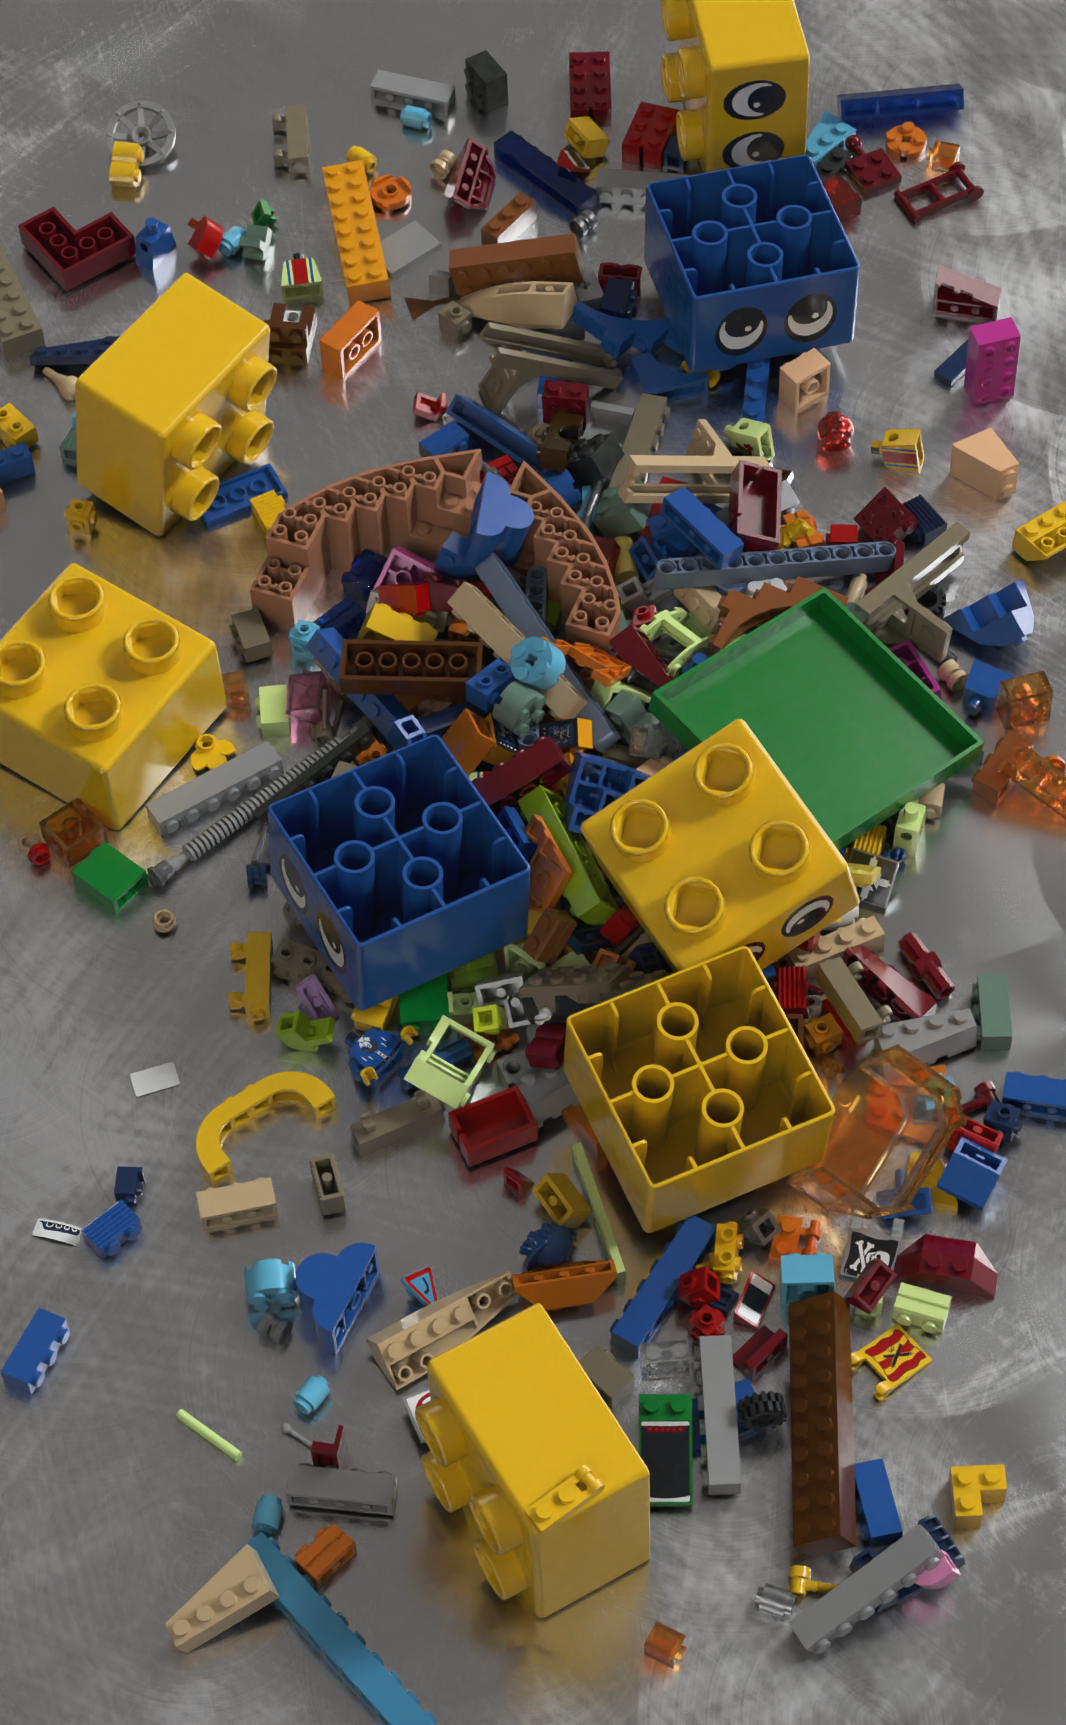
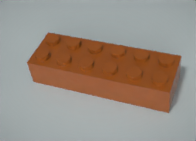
M571 233L450 249L449 271L457 294L465 296L485 288L515 282H583L584 261L576 234Z

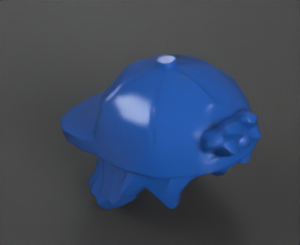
M554 1221L551 1224L542 1223L541 1229L529 1232L527 1240L522 1243L523 1245L520 1246L521 1250L519 1251L521 1255L529 1256L525 1262L526 1270H530L538 1263L552 1267L559 1265L563 1260L566 1261L572 1250L573 1242L577 1241V1233L566 1226L561 1227Z

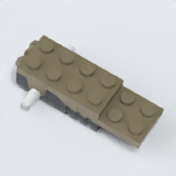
M618 963L608 964L605 967H597L592 964L574 969V966H566L559 970L545 967L539 969L536 974L520 986L518 996L521 998L525 1016L530 1024L566 1023L567 1018L572 1014L676 972L667 973L666 970H658L652 974H644L643 971L630 973L629 965L619 966Z

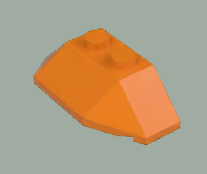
M585 1260L552 1267H538L523 1271L521 1274H513L512 1282L514 1291L532 1304L540 1303L545 1310L557 1311L564 1307H583L587 1304L595 1303L616 1279L617 1270L614 1260Z

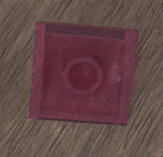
M323 671L291 674L289 676L285 714L317 725V722L322 721L323 690L326 689L327 721H329L332 690Z

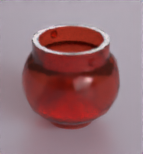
M838 411L827 413L817 425V437L822 443V448L830 452H840L850 447V441L854 434V426L850 418Z

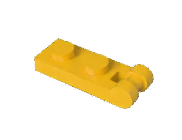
M588 1465L580 1467L574 1475L524 1510L525 1516L542 1536L604 1490L605 1485L600 1479L596 1480L592 1476L593 1471ZM584 1482L587 1489L581 1492L577 1486Z

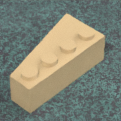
M246 1544L165 1625L176 1648L187 1654L275 1601L280 1596L257 1551Z

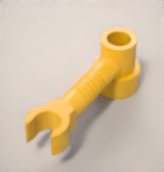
M801 1565L789 1567L791 1594L796 1595L798 1598L805 1597L806 1591L828 1593L839 1585L810 1580L811 1569L809 1567Z

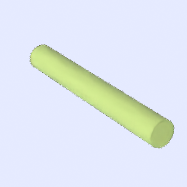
M183 1409L177 1412V1419L232 1459L238 1461L241 1458L242 1452L200 1421Z

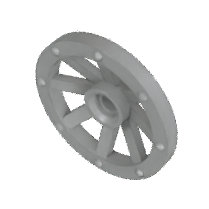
M145 100L133 101L120 107L110 118L106 129V142L111 154L114 140L138 143L142 150H144L143 163L140 162L139 169L153 167L167 158L175 144L176 128L168 111L159 104ZM144 110L157 113L148 126H145ZM134 111H138L139 125L136 127L125 117ZM163 118L168 129L152 133ZM120 121L131 131V134L115 133ZM167 137L162 148L152 142L153 140ZM147 147L156 152L155 155L145 159Z

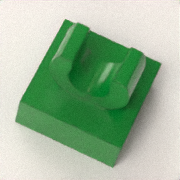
M259 199L251 213L254 225H274L277 217H273L275 210L269 208L266 200Z

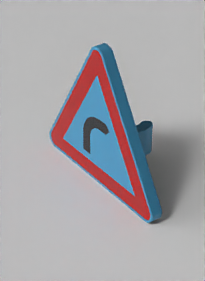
M426 1266L401 1278V1283L406 1287L410 1298L415 1296L424 1306L438 1300L430 1266Z

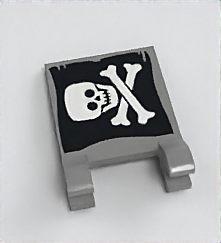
M854 1209L839 1276L856 1280L857 1274H861L868 1262L876 1258H880L888 1267L894 1270L905 1220L894 1218L891 1233L862 1227L864 1211Z

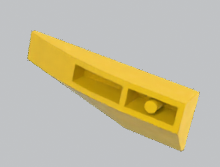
M1066 500L1015 529L1011 548L1024 560H1046L1066 548Z

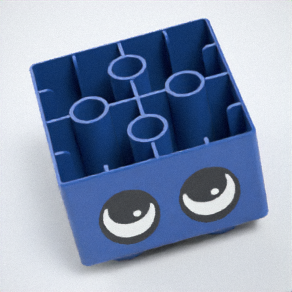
M799 155L652 182L646 186L644 261L688 369L691 372L706 370L726 371L734 368L737 364L789 354L801 355L813 348L818 351L820 348L846 344L853 340L860 263L816 168L808 155Z
M430 735L272 803L268 807L271 876L358 1010L363 1011L514 943L527 935L531 867L438 735Z

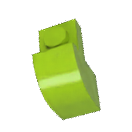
M300 1010L284 1013L279 1016L275 1036L293 1049L317 1052L319 1045L332 1043L336 1021L332 1017L310 1020Z

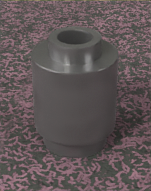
M766 1583L764 1588L759 1586L755 1603L759 1604V1610L780 1617H784V1615L791 1617L797 1596L791 1594L790 1590Z

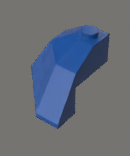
M452 531L439 552L434 570L451 578L478 575L475 567L463 565L467 538ZM521 547L519 554L515 558L501 560L506 568L515 566L523 547Z
M1019 580L996 593L983 597L970 606L960 608L942 620L980 645L1007 646L1014 644L1016 647L1026 642V636L1033 633L1034 616L1023 580Z
M576 751L571 766L574 771L569 773L566 793L567 830L582 834L580 826L583 821L651 777V775L599 756Z

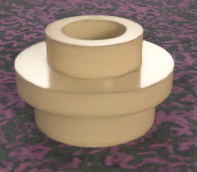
M166 909L156 912L152 919L154 929L161 933L170 932L177 923L175 915Z

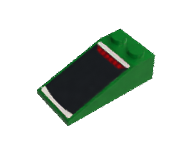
M639 1394V1455L650 1473V1507L693 1506L692 1394Z

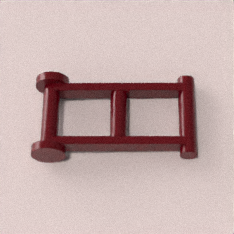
M958 161L950 166L949 172L902 192L901 190H896L894 196L913 222L918 223L922 217L966 198H969L970 201H976L982 197L984 190L981 186L973 184L964 172L965 165ZM958 177L966 189L945 198L937 186ZM929 190L937 202L915 210L908 201V198Z

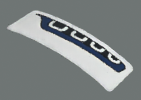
M39 1218L32 1235L77 1246L82 1234V1228L59 1221Z

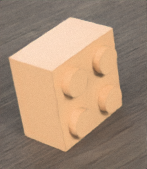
M815 348L802 353L791 362L785 363L780 367L779 398L790 409L797 412L828 394L831 363Z

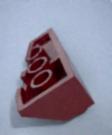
M630 624L609 640L613 646L611 652L615 657L625 661L659 687L675 679L672 675H667L670 669L657 657L660 653L644 630Z

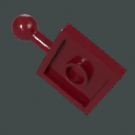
M857 135L847 137L845 146L849 151L855 152L857 157L845 161V168L864 195L901 182V174L882 148L865 153L861 148V139Z

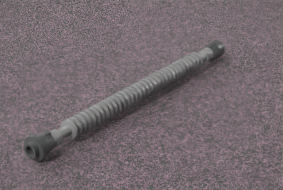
M366 715L352 724L353 727L347 730L346 735L342 738H332V740L311 753L309 757L307 756L296 764L295 767L293 766L282 774L281 777L279 776L272 783L268 784L267 787H264L254 794L253 797H250L240 804L239 807H236L225 817H222L215 824L208 827L206 831L204 830L201 834L183 845V852L178 856H172L167 861L164 859L154 867L150 866L147 868V878L150 884L154 887L156 885L160 888L163 887L165 882L175 875L174 872L181 868V864L188 859L192 862L195 861L196 858H199L206 851L213 848L215 844L217 845L220 841H223L234 831L238 830L239 827L241 828L252 820L253 817H256L255 809L365 724L371 732L377 730V727Z

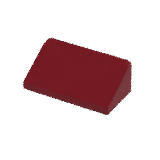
M880 1258L870 1260L846 1293L844 1299L858 1309L870 1314L897 1274Z

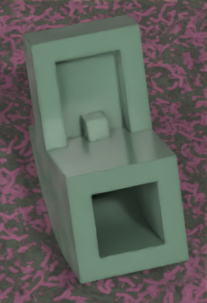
M247 224L246 236L240 237L239 246L243 248L242 257L265 260L270 248L272 230L266 226Z

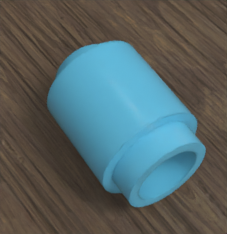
M407 105L405 109L402 108L400 120L404 126L421 130L423 128L428 129L430 126L432 114L427 112V109Z
M233 226L223 235L218 250L227 257L234 255L242 248L239 246L240 237L246 236V231L241 227Z
M310 1375L295 1393V1399L292 1401L293 1405L306 1415H309L311 1411L314 1412L330 1392L328 1381L320 1375Z
M262 1495L261 1499L257 1501L251 1524L256 1534L262 1531L266 1537H270L272 1534L277 1533L283 1510L280 1498L273 1495Z

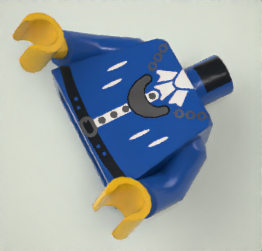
M408 1025L397 1032L378 1031L371 1028L362 1037L351 1031L346 1036L344 1043L351 1047L348 1051V1065L353 1079L364 1082L366 1086L371 1084L376 1089L406 1058L404 1043L412 1045L413 1040L411 1038L418 1036L413 1026Z

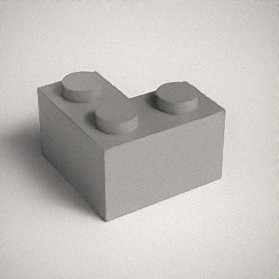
M527 970L479 980L474 986L479 1007L494 1004L498 1006L504 1005L509 1028L530 1024L525 1016L521 998L518 996L520 986L529 979Z

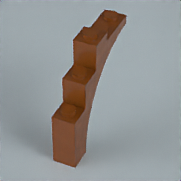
M798 576L794 584L790 582L786 591L764 582L761 590H755L753 597L730 588L727 596L722 595L717 606L720 609L718 616L720 621L717 626L719 632L717 635L713 633L708 646L711 647L709 657L726 648L738 635L749 628L770 621L824 587ZM826 588L846 607L849 597Z

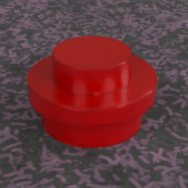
M45 843L33 845L27 855L29 861L35 865H42L51 857L50 848Z

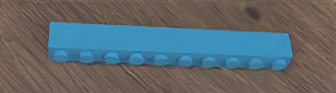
M261 1531L246 1543L257 1551L280 1596L274 1601L277 1606L384 1725H436L437 1720L428 1709L425 1711L421 1709L415 1694L411 1690L405 1691L400 1685L402 1683L400 1678L393 1670L388 1672L384 1668V1662L379 1654L374 1650L370 1652L366 1648V1641L357 1631L353 1633L347 1627L349 1623L340 1612L336 1614L330 1608L332 1605L329 1599L323 1593L318 1594L313 1589L314 1584L306 1574L301 1576L296 1570L297 1565L289 1555L283 1556L279 1551V1544L273 1537L267 1538ZM245 1545L238 1549L236 1553H238Z

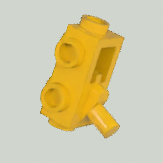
M736 1222L717 1224L715 1251L709 1253L710 1261L695 1265L696 1268L707 1267L718 1275L720 1282L724 1284L737 1282L738 1272L742 1271V1257H739L740 1249L744 1248V1234L739 1233V1224Z

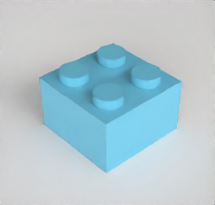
M817 1252L812 1255H800L798 1253L781 1255L779 1276L781 1307H789L791 1302L834 1291L833 1254Z

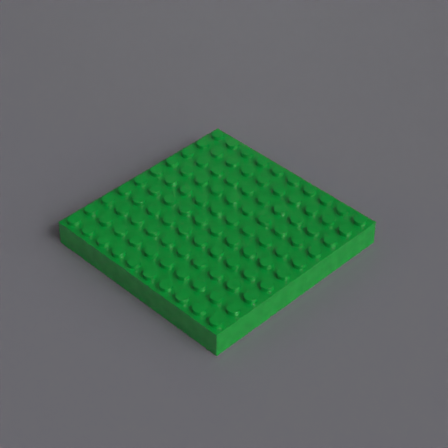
M825 587L654 691L648 710L688 751L734 720H744L838 851L903 809L908 802H914L976 761L985 743Z

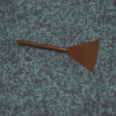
M455 295L434 301L404 298L412 320H415L436 304L461 299L463 296Z

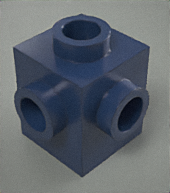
M992 1100L983 1118V1125L1003 1133L1002 1140L1011 1143L1014 1134L1019 1135L1023 1125V1120H1020L1021 1109L1010 1104Z

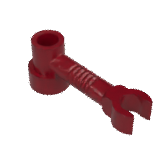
M984 1081L974 1088L978 1098L957 1107L945 1108L939 1111L940 1116L937 1118L941 1125L952 1122L957 1113L964 1115L983 1106H986L988 1110L992 1100L1000 1102L995 1094L996 1088L992 1081Z

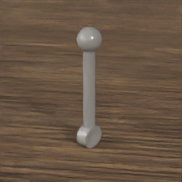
M289 1423L281 1425L283 1433H289L309 1448L312 1447V1443L291 1429Z

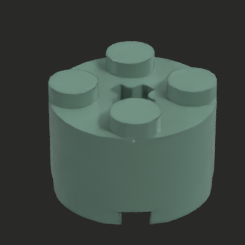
M516 680L503 690L500 695L503 699L499 705L495 703L492 716L496 721L523 738L528 733L530 727L535 723L539 724L543 720L546 698L529 685Z

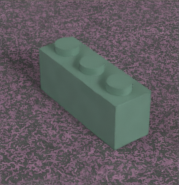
M1007 973L977 974V981L972 984V998H977V1004H974L973 1014L974 1019H978L979 1022L976 1040H980L981 1050L1011 1049L1013 1036Z

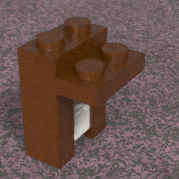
M274 303L270 320H264L270 327L268 362L308 365L318 321L316 306L303 305L302 311L286 310V304Z

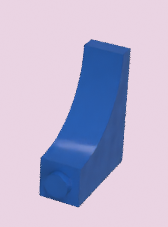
M651 351L630 356V372L640 395L641 393L667 397L668 403L708 392V376L706 371L683 373L671 370L659 363Z

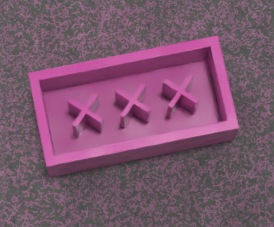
M1012 317L971 326L969 329L964 388L972 405L1014 396L1021 335Z

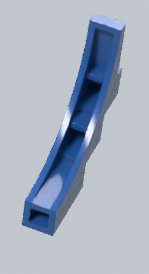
M580 301L574 306L572 314L574 323L601 341L600 346L604 352L615 359L622 356L631 346L642 353L651 351L654 354L663 344H666L682 355L668 317L656 320H630L596 311Z

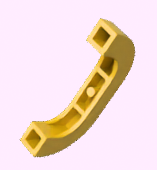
M285 1071L269 1075L254 1084H249L237 1095L226 1098L222 1104L214 1108L204 1118L197 1132L196 1151L203 1175L213 1186L233 1173L231 1161L221 1149L224 1139L231 1132L279 1103L294 1102L304 1106L317 1121L337 1109L335 1094L324 1082L310 1074Z

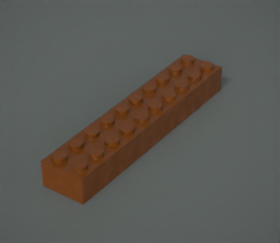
M835 1291L789 1303L793 1547L809 1558L857 1547L850 1303Z

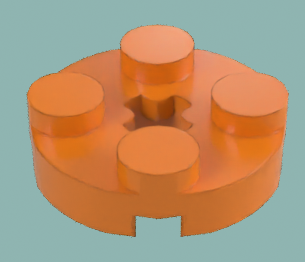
M904 122L902 125L895 126L886 133V150L891 156L900 159V156L907 157V160L918 158L925 151L927 136L923 130L914 126L912 122Z
M387 174L373 181L372 188L370 189L371 201L378 208H382L383 212L390 213L411 202V185L403 176L398 175L399 178L392 177V174Z

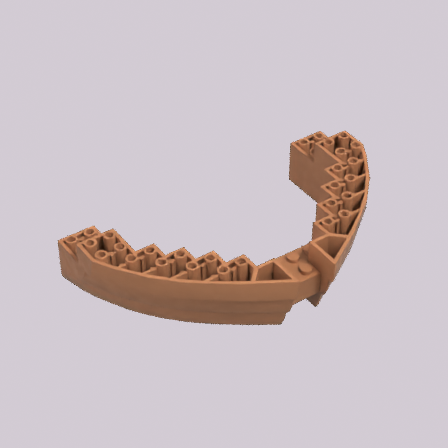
M481 449L422 457L370 469L334 482L280 512L265 538L268 556L250 587L252 609L258 608L264 626L289 633L290 629L295 627L299 619L304 621L331 569L353 574L361 558L382 564L390 547L395 548L399 545L416 555L437 560L443 544L452 531L467 538L473 504L482 484L480 483V471L482 469ZM523 461L510 486V495L522 499L531 507L534 513V520L522 545L523 549L515 566H511V568L527 577L528 569L533 566L546 568L548 600L561 603L562 624H565L566 642L572 646L574 642L597 645L612 654L611 648L613 646L609 640L619 633L621 609L618 593L607 560L589 529L565 500ZM565 654L591 692L595 682L594 679L590 678L593 670L589 667L577 665L574 658Z

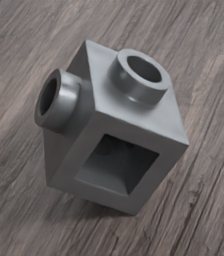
M751 1207L745 1210L742 1217L736 1222L739 1224V1233L744 1234V1241L765 1246L782 1231L772 1212L758 1207Z

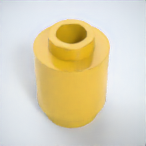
M352 146L346 154L348 162L363 160L366 174L374 171L376 168V156L361 146Z

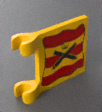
M898 1323L859 1351L851 1353L852 1372L866 1361L884 1380L874 1388L873 1396L878 1401L885 1399L895 1388L929 1365L933 1360Z

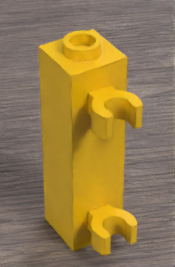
M271 931L247 932L246 944L239 942L230 943L231 960L246 958L245 993L228 992L229 1009L236 1010L245 1007L247 1019L262 1020L271 1018L272 968L270 960L273 956Z

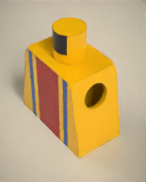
M888 429L885 432L883 441H872L871 453L882 454L884 466L888 468L920 474L925 458L921 430Z

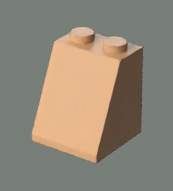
M991 427L952 444L951 476L996 501L1003 497H1009L1016 492L1019 462Z

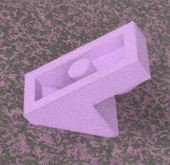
M310 974L293 987L301 1001L298 1008L310 1020L326 1017L334 1019L339 1015L315 974Z

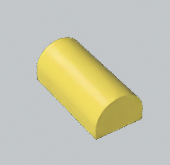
M618 536L610 542L616 583L625 582L634 576L639 579L637 564L628 551L633 546L632 539L628 536Z

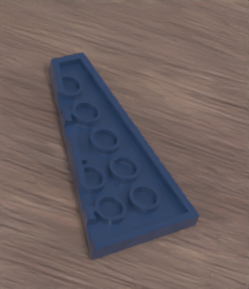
M108 336L103 339L51 347H38L29 357L31 366L93 364L120 336Z

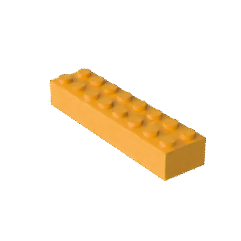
M363 160L322 167L349 304H355L358 300L367 302L391 297L389 279Z

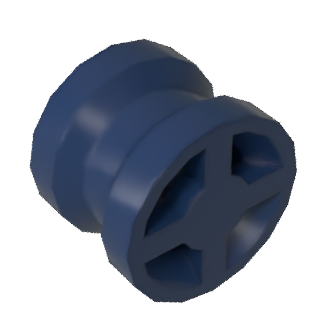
M265 862L260 863L258 866L246 864L248 888H254L255 885L268 886Z

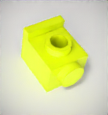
M496 1004L472 1008L475 1033L484 1032L485 1035H496L500 1033L499 1031L508 1029L504 1008Z

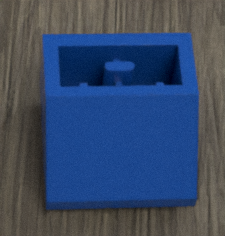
M961 1137L936 1188L982 1211L1008 1160Z

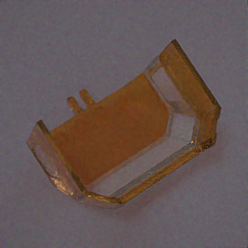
M899 1044L863 1058L841 1082L831 1099L835 1107V1114L825 1158L815 1165L788 1175L787 1183L826 1211L865 1219H875L915 1210L916 1208L910 1205L954 1130L967 1125L966 1115L962 1112L960 1102L962 1100L960 1089Z

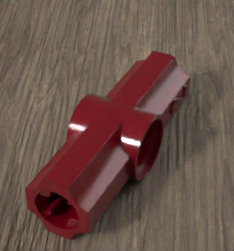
M909 932L898 941L897 946L909 961L915 978L919 981L923 980L936 999L943 1000L949 997L955 990V985L943 971L937 954L934 951L929 952L916 933Z

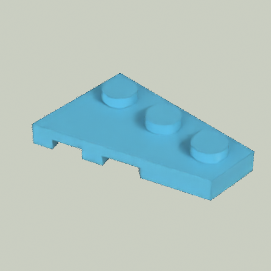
M825 110L806 140L805 155L811 158L816 167L835 146L841 148L845 145L848 136L856 135V129Z

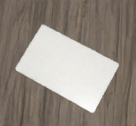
M174 1062L130 1074L136 1097L180 1085Z

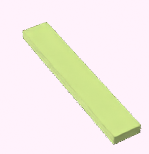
M582 1143L573 1144L572 1159L588 1205L593 1210L591 1214L607 1260H614L617 1277L614 1280L617 1286L625 1284L626 1270Z

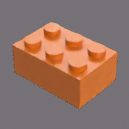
M358 300L353 306L348 308L346 313L334 323L327 333L321 336L319 344L322 369L344 380L382 341L380 315L377 309Z

